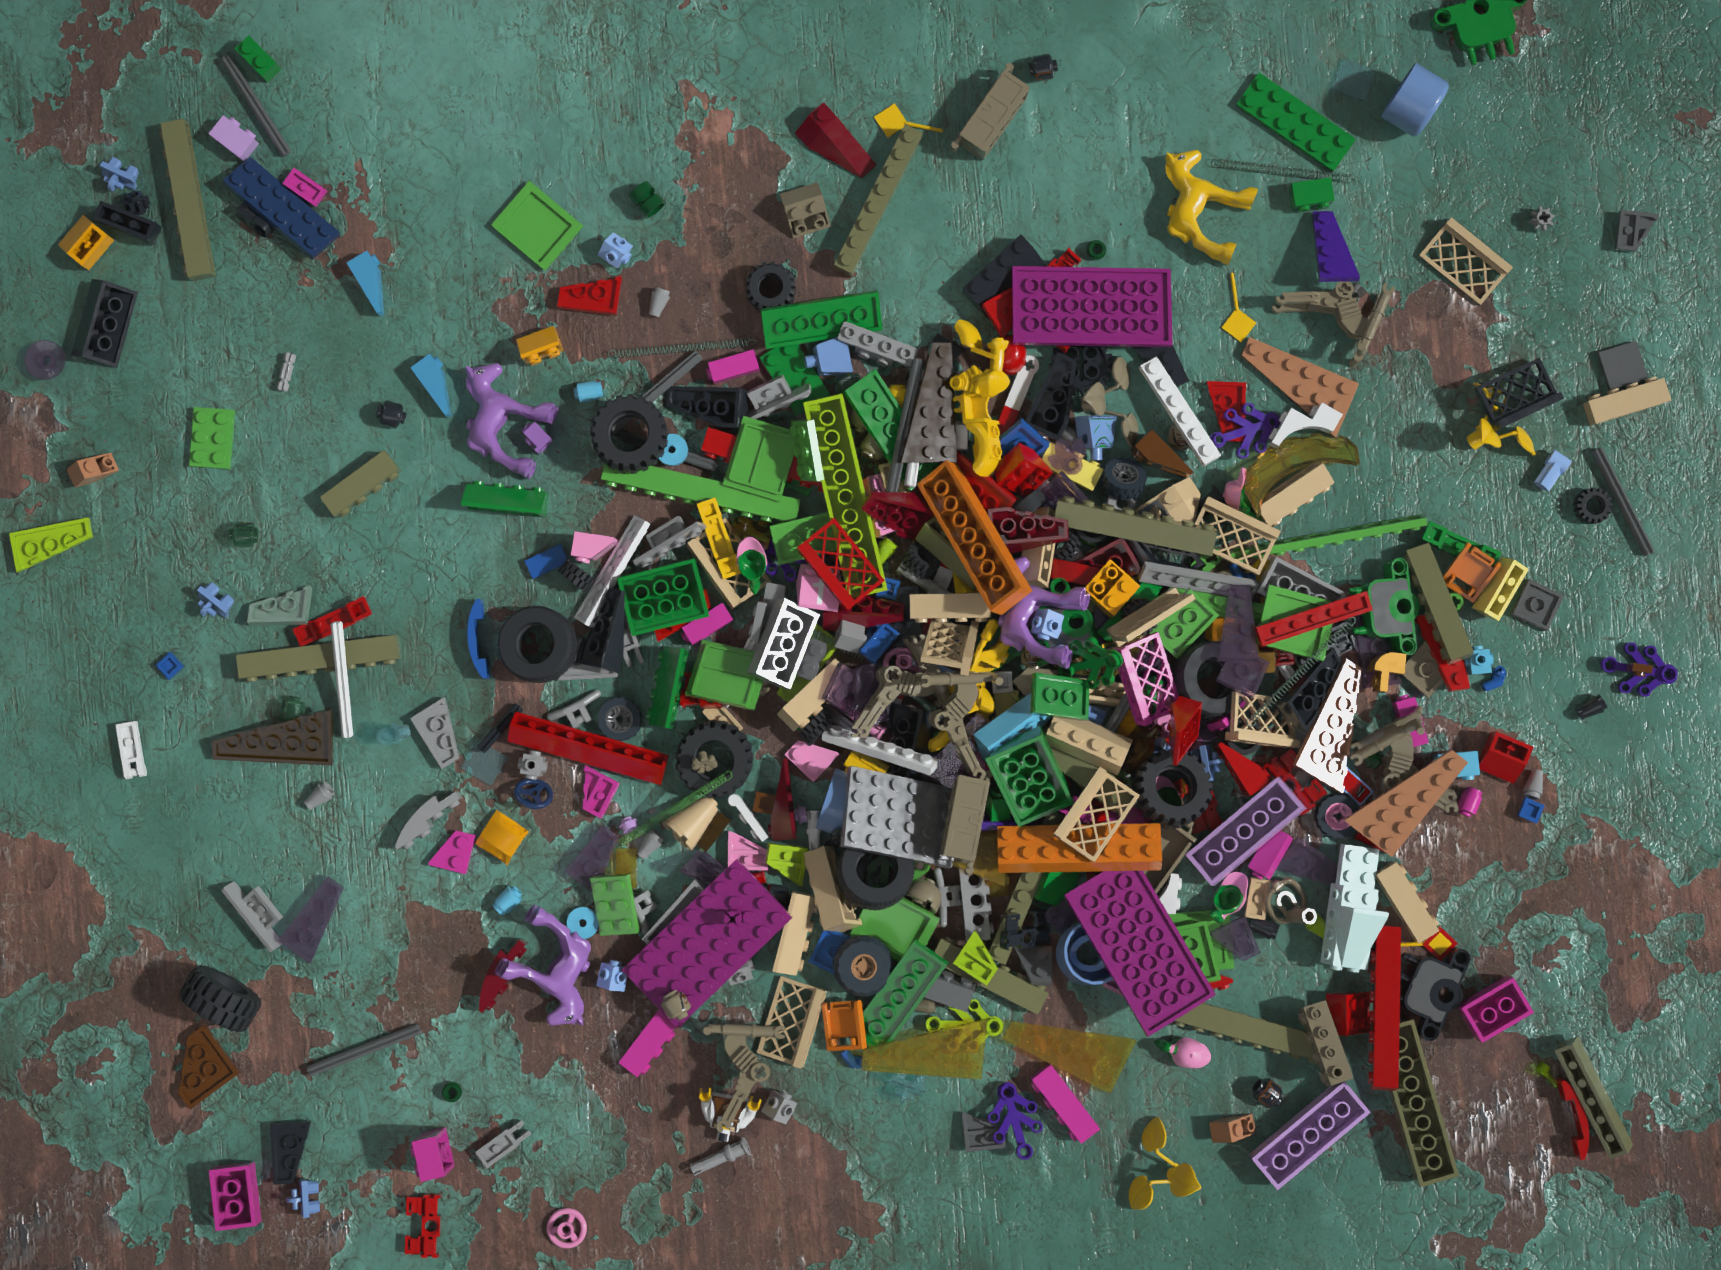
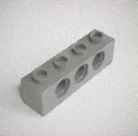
M982 858L975 859L973 864L974 872L972 874L978 875L980 880L977 885H971L968 882L971 875H965L964 873L967 864L958 862L966 942L974 930L978 933L981 940H990V935L994 934L993 923H989L988 915L992 914L991 903H987L986 895L990 894L989 883H985L984 875L988 874L986 862L983 863ZM974 894H978L982 898L981 903L978 905L971 904L970 899ZM977 914L982 915L984 918L983 923L980 925H975L972 921L973 917Z

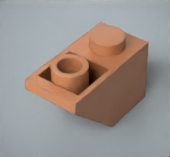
M112 453L78 460L67 469L74 488L94 483L119 471Z
M1252 1114L1221 1118L1209 1123L1212 1143H1232L1255 1134Z

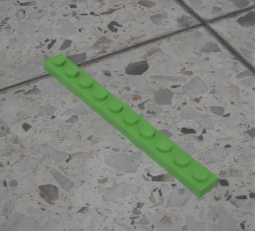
M1419 514L1277 540L1270 554L1279 556L1285 554V551L1290 550L1301 552L1306 547L1317 549L1324 547V544L1328 543L1339 545L1343 544V541L1350 539L1351 541H1361L1363 537L1371 536V538L1383 536V533L1388 532L1390 534H1399L1405 529H1410L1411 531L1422 529L1421 526H1427V518ZM1270 542L1257 544L1259 551L1267 549ZM1254 545L1243 547L1246 556L1256 553ZM1240 547L1229 550L1232 558L1239 559L1243 557ZM1258 555L1252 556L1254 559H1259Z

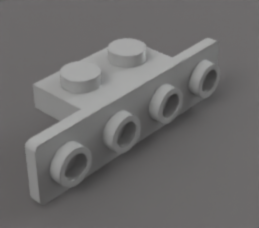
M848 322L843 323L838 336L839 341L856 347L855 353L860 358L876 360V363L881 366H892L893 361L911 367L912 360L915 359L918 348Z
M782 374L747 391V395L755 409L747 412L746 417L753 419L761 416L767 417L780 407L784 409L797 399L803 400L807 398L811 393L810 383L792 391Z
M679 516L675 517L646 535L652 549L633 560L634 565L641 567L650 566L656 558L668 555L671 549L681 547L689 538L699 536L702 530L707 528L706 525L701 522H695L686 528L682 518Z
M766 583L763 602H757V605L754 606V623L749 629L750 641L755 642L754 651L757 649L776 599H784L786 586Z
M232 882L221 889L269 952L274 951L283 944L272 929L283 916L259 886L254 888L248 895L244 894L236 882Z

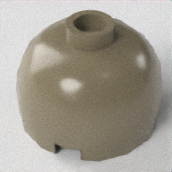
M929 878L913 880L904 896L905 899L933 912L934 915L937 913L941 903V893L935 886V882Z

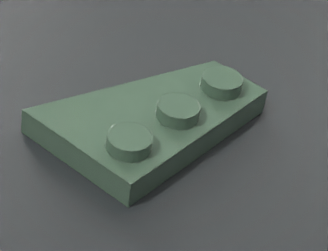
M309 585L297 592L290 591L278 598L271 597L250 604L247 623L250 626L307 625L312 587Z

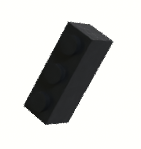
M103 201L99 202L93 217L95 221L104 226L155 245L162 229L154 221Z

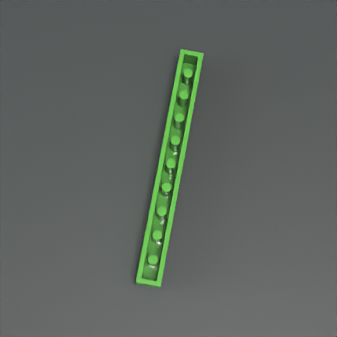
M604 464L601 477L607 486L617 488V484L625 486L624 489L636 492L637 489L644 490L646 495L655 496L658 493L664 495V499L675 501V498L683 499V503L694 505L695 502L701 503L716 498L718 506L722 508V512L733 514V511L741 512L740 516L752 518L755 515L759 516L761 521L770 523L772 520L780 521V523L797 520L801 504L800 499L782 496L779 502L725 486L720 481L649 466L648 470L644 472L642 470L637 471V474H631V472L623 474L619 473L616 469H610L607 464Z

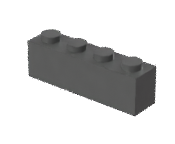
M942 971L924 998L967 1012L976 983H973L968 978H959L953 976L951 972Z

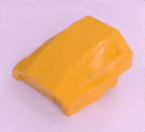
M496 810L475 844L498 858L505 865H508L512 859L511 857L516 853V849L530 831L499 810Z

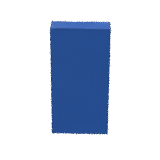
M559 544L525 560V563L532 578L535 579L561 567L567 556L562 545Z
M882 624L859 650V653L875 665L900 633L890 625Z

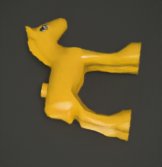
M1198 150L1178 154L1166 152L1165 173L1174 187L1180 192L1176 204H1171L1167 216H1170L1169 225L1167 226L1168 233L1171 236L1180 238L1184 243L1191 240L1194 248L1228 266L1237 243L1226 242L1218 244L1210 241L1202 234L1196 218L1204 209L1206 201H1216L1231 207L1250 211L1258 188L1248 187L1237 192L1222 189L1208 180L1197 178L1190 174V169L1201 160L1202 154Z

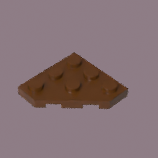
M206 1024L187 1037L186 1055L183 1061L182 1079L178 1094L189 1109L198 1105L241 1073Z

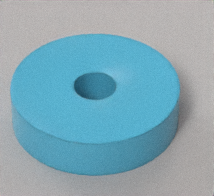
M668 434V444L664 449L665 453L662 458L659 457L658 459L664 465L678 466L687 458L688 446L681 436ZM670 447H674L676 449L674 453L668 452Z
M589 907L574 909L567 918V927L570 929V934L577 931L583 939L593 936L599 928L596 912ZM581 919L586 920V926L580 925Z

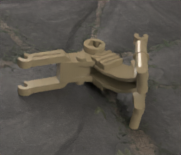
M1338 282L1334 290L1330 292H1282L1281 297L1283 300L1279 296L1275 298V302L1280 308L1278 309L1273 305L1271 310L1275 314L1314 311L1334 315L1338 323L1337 325L1341 327L1348 337L1360 340L1355 356L1348 362L1350 367H1355L1366 354L1381 323V318L1385 316L1384 311L1391 295L1395 291V287L1392 286L1390 291L1386 289L1388 284L1385 283L1381 292L1376 298L1372 313L1368 318L1362 316L1356 297L1352 298L1354 287L1351 282Z
M923 634L918 635L919 642L915 635H910L911 643L908 639H903L904 645L909 647L917 662V667L920 668L922 673H941L937 664L921 662V655L926 641ZM882 666L878 668L875 676L879 682V687L851 726V729H856L857 732L852 733L850 736L866 738L884 709L899 694L925 697L934 693L937 700L934 701L933 705L936 708L942 707L941 704L951 696L948 685L924 688L915 684V681L921 680L920 677H916L915 674L907 671H901L897 666Z
M944 671V673H915L916 677L921 678L920 681H915V684L924 688L936 685H955L954 692L941 704L942 708L931 711L928 720L933 727L946 731L966 772L972 773L974 777H977L980 773L979 779L983 780L986 773L981 768L969 744L962 718L971 711L978 697L976 684L994 682L997 685H1002L1003 679L991 672L969 671L968 676L960 675V672ZM942 715L943 718L941 719V721H942L943 723L939 724V723H937V722L940 721L939 716Z
M1417 706L1412 713L1400 717L1378 730H1374L1373 733L1359 741L1353 740L1351 748H1357L1350 754V758H1358L1355 760V765H1360L1365 758L1378 751H1383L1385 747L1390 745L1392 748L1387 759L1388 762L1383 767L1384 786L1387 789L1406 780L1418 771L1417 767L1412 765L1413 738L1410 733L1415 730L1419 735L1425 733L1421 720L1423 708ZM1447 788L1435 805L1447 813L1450 811V807H1454V812H1457L1456 792ZM1451 795L1453 800H1449L1448 796Z
M709 1024L703 1029L705 1035L711 1036L713 1033L727 1035L725 1040L726 1052L732 1063L741 1070L732 1100L722 1119L717 1123L716 1128L718 1132L723 1131L722 1124L725 1125V1128H730L742 1103L748 1098L753 1085L757 1082L766 1081L770 1076L768 1065L759 1063V1058L747 1046L746 1036H752V1038L774 1037L783 1039L785 1036L779 1035V1031H784L785 1027L756 1026V1024ZM763 1066L765 1068L764 1072L767 1075L757 1078L755 1070Z

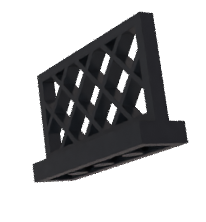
M1540 358L1474 388L1494 431L1564 399L1561 391L1556 392ZM1534 364L1538 368V376L1530 373L1531 366ZM1516 373L1524 375L1522 384L1514 381ZM1528 378L1536 381L1534 389L1526 386ZM1500 380L1508 383L1507 391L1498 388ZM1540 383L1546 385L1549 393L1544 394L1539 391ZM1513 385L1521 388L1519 396L1511 393ZM1486 387L1493 390L1491 399L1484 395L1483 388ZM1525 390L1533 393L1531 401L1523 399ZM1497 392L1505 395L1503 404L1495 401ZM1509 398L1517 401L1515 409L1507 406ZM1493 405L1502 408L1500 416L1495 417L1492 411Z
M1159 498L1136 512L1142 514L1144 511L1150 512V509L1157 505L1161 511L1160 518L1163 515L1171 516ZM1126 539L1143 564L1144 562H1151L1193 570L1204 564L1198 554L1194 552ZM1157 549L1168 551L1167 561L1158 559L1156 556ZM1171 552L1182 554L1180 564L1169 561ZM1184 556L1193 557L1196 564L1192 566L1183 565ZM1161 585V586H1162V589H1161L1162 591H1164L1165 589L1169 588V586H1163V585Z

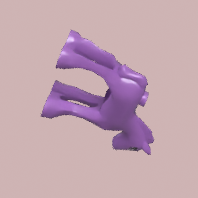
M499 363L473 368L465 366L466 373L468 374L466 386L472 397L480 405L475 418H470L467 423L466 429L469 430L468 447L479 452L484 458L490 453L491 458L496 462L506 466L514 473L530 479L535 471L536 462L526 457L514 459L507 456L502 451L496 434L505 424L509 414L520 415L534 421L546 422L552 425L558 415L559 408L549 402L537 406H527L515 401L506 394L490 387L491 383L502 374L503 368Z
M1025 556L1014 559L1022 574L1029 567L1030 563ZM1029 585L1032 592L1006 611V614L1000 615L998 624L1002 626L1001 642L1004 645L1013 646L1018 651L1022 650L1023 646H1025L1031 655L1040 657L1050 664L1068 669L1072 660V650H1069L1068 645H1058L1051 648L1042 646L1035 641L1029 627L1035 617L1036 610L1040 606L1085 611L1090 601V594L1086 593V588L1075 587L1066 593L1059 594L1046 591L1035 585Z
M533 904L525 916V921L534 926H547L552 929L558 937L561 954L550 964L545 973L503 958L496 967L495 975L505 980L519 977L529 979L544 992L556 997L560 1001V1005L546 1017V1021L550 1026L562 1024L575 1025L576 1023L583 1025L582 1014L584 1013V1004L574 983L580 972H586L590 965V962L587 960L591 951V944L588 940L581 938L577 931L570 935L568 927L560 923L552 914H549L540 906L538 907Z

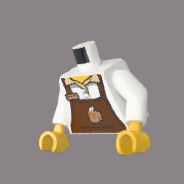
M700 1088L699 1098L701 1100L702 1112L706 1121L710 1123V1127L716 1128L733 1095L712 1092L711 1088H709L708 1093H704L702 1088ZM753 1096L750 1099L747 1098L742 1103L730 1128L727 1129L722 1124L723 1131L718 1132L717 1140L728 1142L730 1131L738 1132L739 1129L745 1128L754 1119L762 1100L760 1099L758 1103L752 1101Z

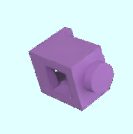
M536 422L533 424L529 423L522 429V432L527 436L525 441L532 448L536 445L537 447L534 450L539 455L553 442Z

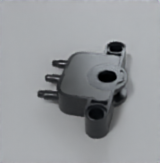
M1453 948L1448 953L1445 963L1430 956L1418 957L1406 952L1402 954V958L1414 964L1409 974L1400 972V980L1406 982L1400 993V1002L1408 1011L1422 1016L1417 1026V1033L1426 1041H1434L1438 1038L1449 1011L1458 1008L1462 1002L1463 994L1460 984L1469 966L1471 957L1468 951L1461 948ZM1462 952L1463 960L1457 963L1455 957L1457 953ZM1447 987L1449 997L1445 1001H1440L1438 993L1440 989ZM1427 1026L1432 1028V1033L1429 1036L1424 1035V1029Z

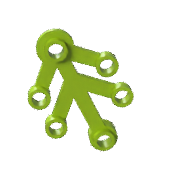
M972 999L971 1002H977L978 1006L975 1009L969 1006V1009L975 1011L983 1021H974L967 1012L948 1006L963 1021L940 1020L937 1016H930L926 1019L925 1025L927 1030L933 1033L938 1032L940 1028L963 1029L954 1038L948 1039L946 1045L951 1051L957 1050L959 1044L974 1030H983L975 1039L967 1041V1049L974 1052L989 1035L997 1036L1003 1031L1002 1020L997 1016H989L980 1006L979 1001ZM931 1020L937 1021L935 1027L929 1025ZM992 1022L997 1024L996 1029H990L989 1026ZM955 1041L956 1047H949V1043ZM970 1042L976 1043L974 1049L969 1048Z

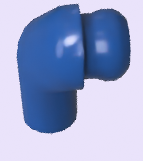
M1233 563L1228 566L1232 576L1256 580L1254 573L1241 572L1240 567Z
M1503 666L1495 667L1491 680L1481 683L1484 692L1503 685L1506 677V670Z
M843 1050L840 1053V1056L852 1069H864L869 1065V1059L866 1056H853L849 1050Z

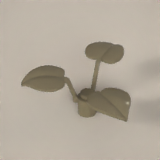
M1120 355L1114 360L1112 366V374L1116 382L1115 386L1104 390L1100 382L1094 383L1082 397L1081 406L1084 412L1093 411L1097 416L1109 414L1121 417L1123 419L1121 422L1122 433L1130 448H1133L1138 438V423L1132 413L1126 416L1122 413L1105 410V394L1119 387L1122 390H1126L1130 384L1129 367Z

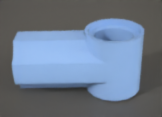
M1555 449L1545 460V466L1534 481L1537 487L1547 492L1550 491L1558 477L1571 464L1570 459Z

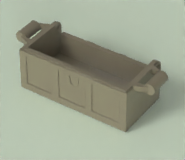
M1006 64L1005 70L1002 71L965 124L957 139L952 142L951 150L953 152H957L959 146H961L980 160H984L1028 97L1030 86L1012 75L1013 64Z
M990 770L985 771L986 776L983 780L959 775L953 781L939 857L940 859L967 864V868L964 870L965 875H971L974 872L973 864L978 848L990 785L989 781L992 777Z
M1194 822L1186 825L1189 828L1188 832L1181 827L1176 829L1172 827L1168 829L1162 828V824H1160L1162 846L1161 870L1143 871L1156 894L1165 884L1175 867L1180 863L1192 845L1191 842L1195 843L1197 840L1191 836Z

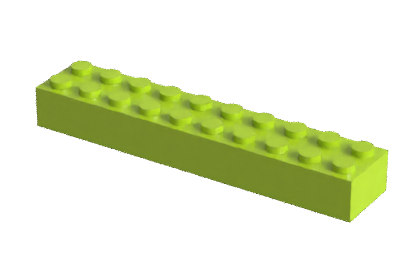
M843 394L804 402L807 420H814L824 476V480H821L830 521L833 518L837 520L885 580L871 516L861 509V505L866 499V494ZM832 524L834 538H838L839 530ZM840 541L839 553L850 554L851 545L848 542ZM839 556L841 567L849 568L850 557ZM853 557L852 569L863 570L864 561L861 558ZM842 570L844 582H847L849 571ZM851 571L850 583L862 584L863 572ZM865 573L864 584L873 585L878 581L874 574ZM886 581L882 582L869 594L887 591ZM850 585L849 594L852 598L860 596V586ZM864 587L863 593H864L867 589H869V587Z

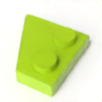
M768 843L765 863L797 885L802 886L805 872L804 853L808 852V848Z
M974 930L953 964L987 986L998 968L978 933Z

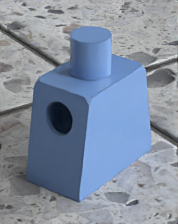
M838 337L815 345L813 348L814 355L804 356L805 367H816L819 376H847L853 372L848 344L839 341Z

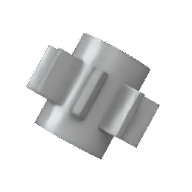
M1540 206L1537 208V212L1532 211L1530 213L1533 218L1529 223L1533 224L1534 231L1541 228L1542 232L1547 230V226L1552 227L1554 225L1551 220L1555 215L1549 212L1550 208L1543 210Z

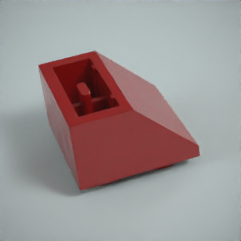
M1018 443L998 462L994 470L998 485L1023 497L1028 496L1053 474L1049 466L1033 449L1021 443Z
M1491 731L1479 759V770L1514 784L1526 767L1534 747L1497 731Z
M1335 992L1326 994V1003L1338 1035L1350 1036L1370 1031L1369 992Z

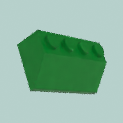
M472 481V484H466L461 506L469 510L546 517L548 493L543 492L544 489L538 487L524 490V486L512 485V488H504V484L500 483L484 486V482Z

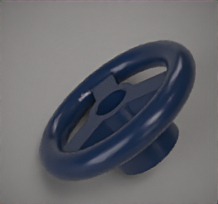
M523 779L514 787V797L520 805L526 808L542 809L552 802L553 791L546 782L540 779ZM527 784L537 785L535 788H531L529 790L521 789L524 785ZM544 788L547 792V798L542 802L539 794Z

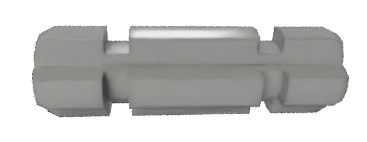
M286 352L284 354V363H282L279 374L280 381H278L276 387L280 391L286 392L289 388L288 381L291 380L294 367L292 364L295 363L296 355Z

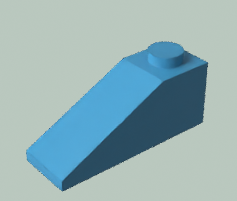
M365 251L348 261L347 264L376 313L382 316L384 315L381 270L378 267L380 262L375 254L371 255L368 251Z
M428 354L410 368L445 416L449 418L452 414L445 372L441 368L444 365L437 356L433 357L431 354Z

